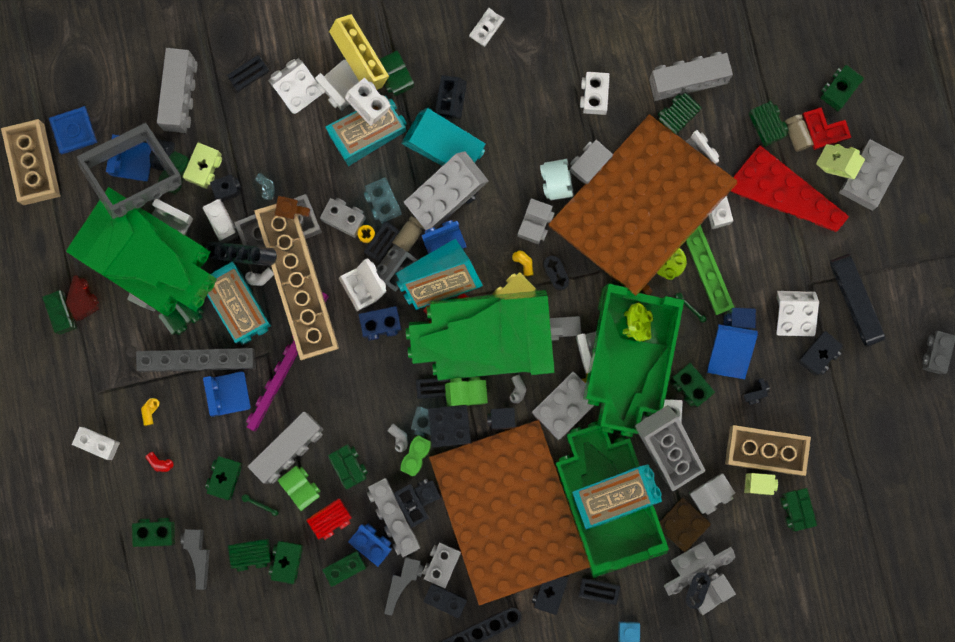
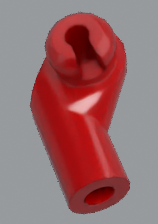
M154 452L145 456L155 471L168 472L174 466L171 459H166V461L159 460Z

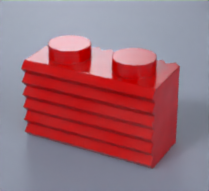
M339 498L306 521L318 539L324 538L326 540L334 535L333 530L340 527L342 530L351 524L349 520L352 519V516Z

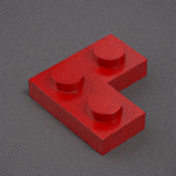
M822 107L802 114L813 141L814 150L823 148L826 144L832 145L852 138L846 120L827 125Z

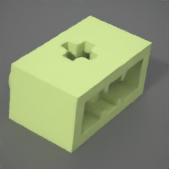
M197 143L183 178L188 182L207 189L210 182L214 181L215 175L213 173L222 162V154L216 149ZM206 163L208 167L202 169L200 166Z
M826 144L816 164L826 173L855 179L865 159L859 154L860 151L853 147L847 149L839 144H835V146Z
M746 474L744 493L774 495V491H777L778 480L775 479V475Z

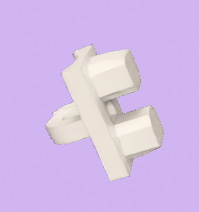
M488 8L469 37L485 47L504 21V18ZM484 25L488 27V32L483 29Z

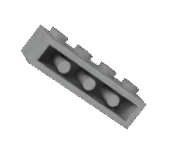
M387 478L369 486L370 491L367 492V495L371 502L375 501L378 507L376 513L380 520L384 519L387 525L384 529L389 538L393 537L395 541L393 547L397 555L401 554L404 557L420 549L421 546L398 504Z

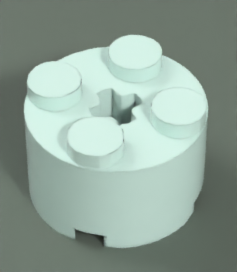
M567 159L545 162L544 165H540L542 177L546 180V183L543 184V189L547 199L555 200L573 197L570 170L567 167Z

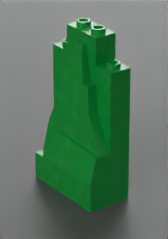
M109 187L105 191L112 205L127 199ZM99 200L66 250L67 253L167 317L175 310L178 301L196 312L203 305L205 297L214 288L217 280L200 268L207 261L210 251L142 208H134L128 211L126 215L112 219L101 200Z
M608 284L602 287L598 305L600 315L583 400H588L587 404L599 406V403H602L597 424L598 427H602V431L613 433L614 430L621 431L623 436L632 437L633 434H639L635 425L641 422L643 412L644 416L649 417L664 407L684 300L667 296L659 298L641 293L635 296L630 291H627L628 288ZM635 303L642 304L653 315L651 339L642 342L636 341L633 337H627V334H623V329L629 328L624 314Z
M545 290L430 301V307H427V316L432 318V320L409 322V328H406V339H410L411 347H407L408 358H412L413 364L436 361V363L432 364L433 375H437L438 380L517 372H530L531 375L554 373L548 296Z
M598 421L588 424V428L582 430L580 427L570 430V434H567V440L573 457L570 458L569 455L558 459L559 462H556V467L593 578L667 554L669 550L653 505L604 525L589 529L585 528L572 492L639 467L630 438L626 440L625 437L614 440V444H611L608 433L602 431V427L597 426Z

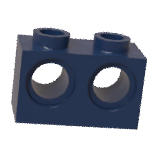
M397 307L359 314L362 334L364 338H368V341L379 339V335L387 334V337L398 335V331H402ZM392 317L395 319L393 327L385 326L387 318ZM374 321L377 324L374 331L366 329L368 322Z
M731 308L724 315L723 325L753 330L755 329L756 309Z

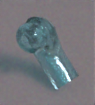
M259 173L255 181L263 186L262 198L271 200L275 195L274 183Z

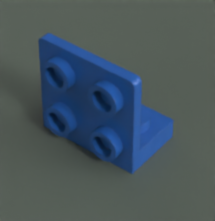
M112 134V139L118 137L119 135ZM142 142L108 159L106 172L114 177L148 181L151 168L149 155L152 149L148 143Z
M447 221L442 224L443 227L435 229V227L424 231L425 234L422 235L428 254L454 239L457 240L462 249L467 248L459 229L458 221Z
M244 372L203 378L210 416L215 417L251 409Z
M361 524L348 543L378 567L393 549L390 546L392 543L384 536L381 538L375 534L377 530L370 524Z

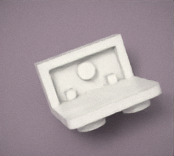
M299 58L289 61L283 70L274 72L268 80L294 114L322 95L315 86L317 84L316 80Z
M346 60L341 61L325 76L320 73L315 77L317 82L315 86L322 94L326 93L330 97L328 101L334 108L338 107L343 111L350 105L345 99L346 94L359 83V80Z
M368 258L356 269L339 277L341 284L357 311L377 302L386 293L385 282L379 278L374 263L370 262Z

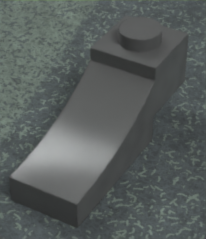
M185 529V533L181 534V544L184 545L183 549L188 550L192 558L196 575V589H207L210 550L202 549L203 530Z
M406 557L401 576L393 575L384 614L392 616L404 588L411 580H417V576H422L424 566L420 565L421 560Z

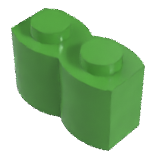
M480 377L468 378L469 381L463 382L462 378L450 379V383L445 384L447 407L488 403L486 380H480Z
M420 436L415 437L410 445L409 454L404 457L401 463V471L413 477L416 476L422 468L423 459L430 452L431 442Z
M295 466L278 479V482L302 511L320 497L318 493L321 490L314 482L311 484L307 480L309 475L303 467L298 468Z

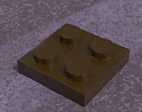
M683 497L659 521L663 533L683 552H686L711 525Z

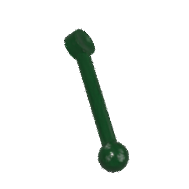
M682 293L675 295L676 299L684 300V304L699 318L701 323L706 322V317L696 311L683 298Z
M247 494L242 496L243 502H250L271 512L273 516L279 514L277 509H271L251 499Z

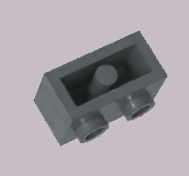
M394 244L382 262L377 266L376 272L379 278L385 282V285L396 292L399 288L396 282L399 279L395 273L418 260L406 250Z
M940 331L932 332L929 335L927 353L924 354L922 364H924L922 370L940 375L947 373L955 343V335Z

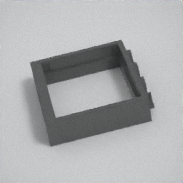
M146 123L77 156L80 169L112 219L122 217L128 211L140 208L146 202L158 199L162 194L174 191L182 185L181 175ZM146 141L169 177L112 205L89 168Z

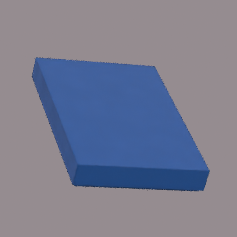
M719 325L707 373L745 379L758 331Z

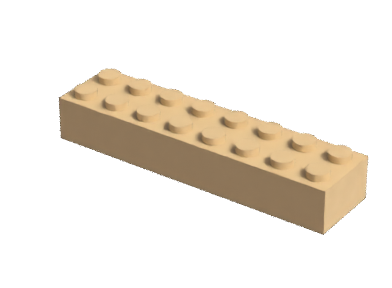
M276 204L254 210L265 247L274 248L277 254L276 261L271 266L300 360L339 349L298 215L295 214L294 220L275 216Z

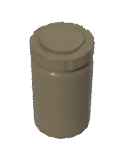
M795 115L784 121L788 127V134L796 152L814 145L805 121L802 120V115Z
M411 216L392 243L409 252L422 234V230L425 229L415 217Z

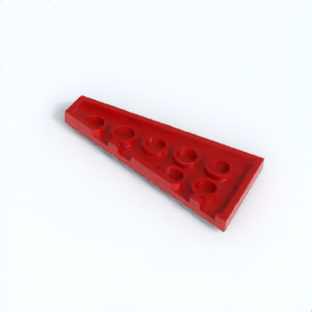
M762 146L755 150L733 177L737 180V184L730 192L778 211L794 215L799 219L810 221L831 231L837 232L849 218L846 213Z

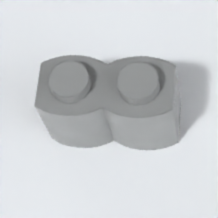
M720 473L691 491L689 495L702 514L706 512L708 515L717 509L716 505L719 503L726 504L731 501L735 491L724 474Z

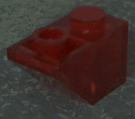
M75 275L72 279L66 304L73 317L81 321L99 310L97 306L99 301L94 294H90L88 290L90 286L84 277L81 278Z

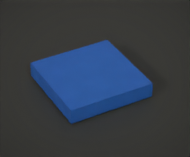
M85 106L49 118L61 155L97 143Z

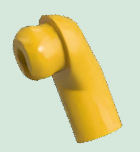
M524 251L514 252L512 259L514 262H519L523 265L524 276H533L532 259Z
M150 398L141 408L144 426L153 424L152 414L159 407V401L156 398Z

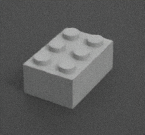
M869 139L860 152L865 161L856 178H846L839 193L873 211L878 207L904 157Z
M574 371L532 411V414L557 440L564 436L594 406L587 404L588 400H583L586 384Z

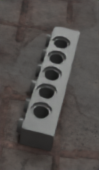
M253 348L136 351L137 371L168 372L256 369V350Z

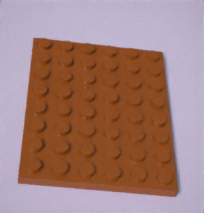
M649 114L613 153V157L608 160L602 169L588 184H585L549 223V227L636 296L736 186L737 180Z
M539 420L429 457L479 606L590 567Z

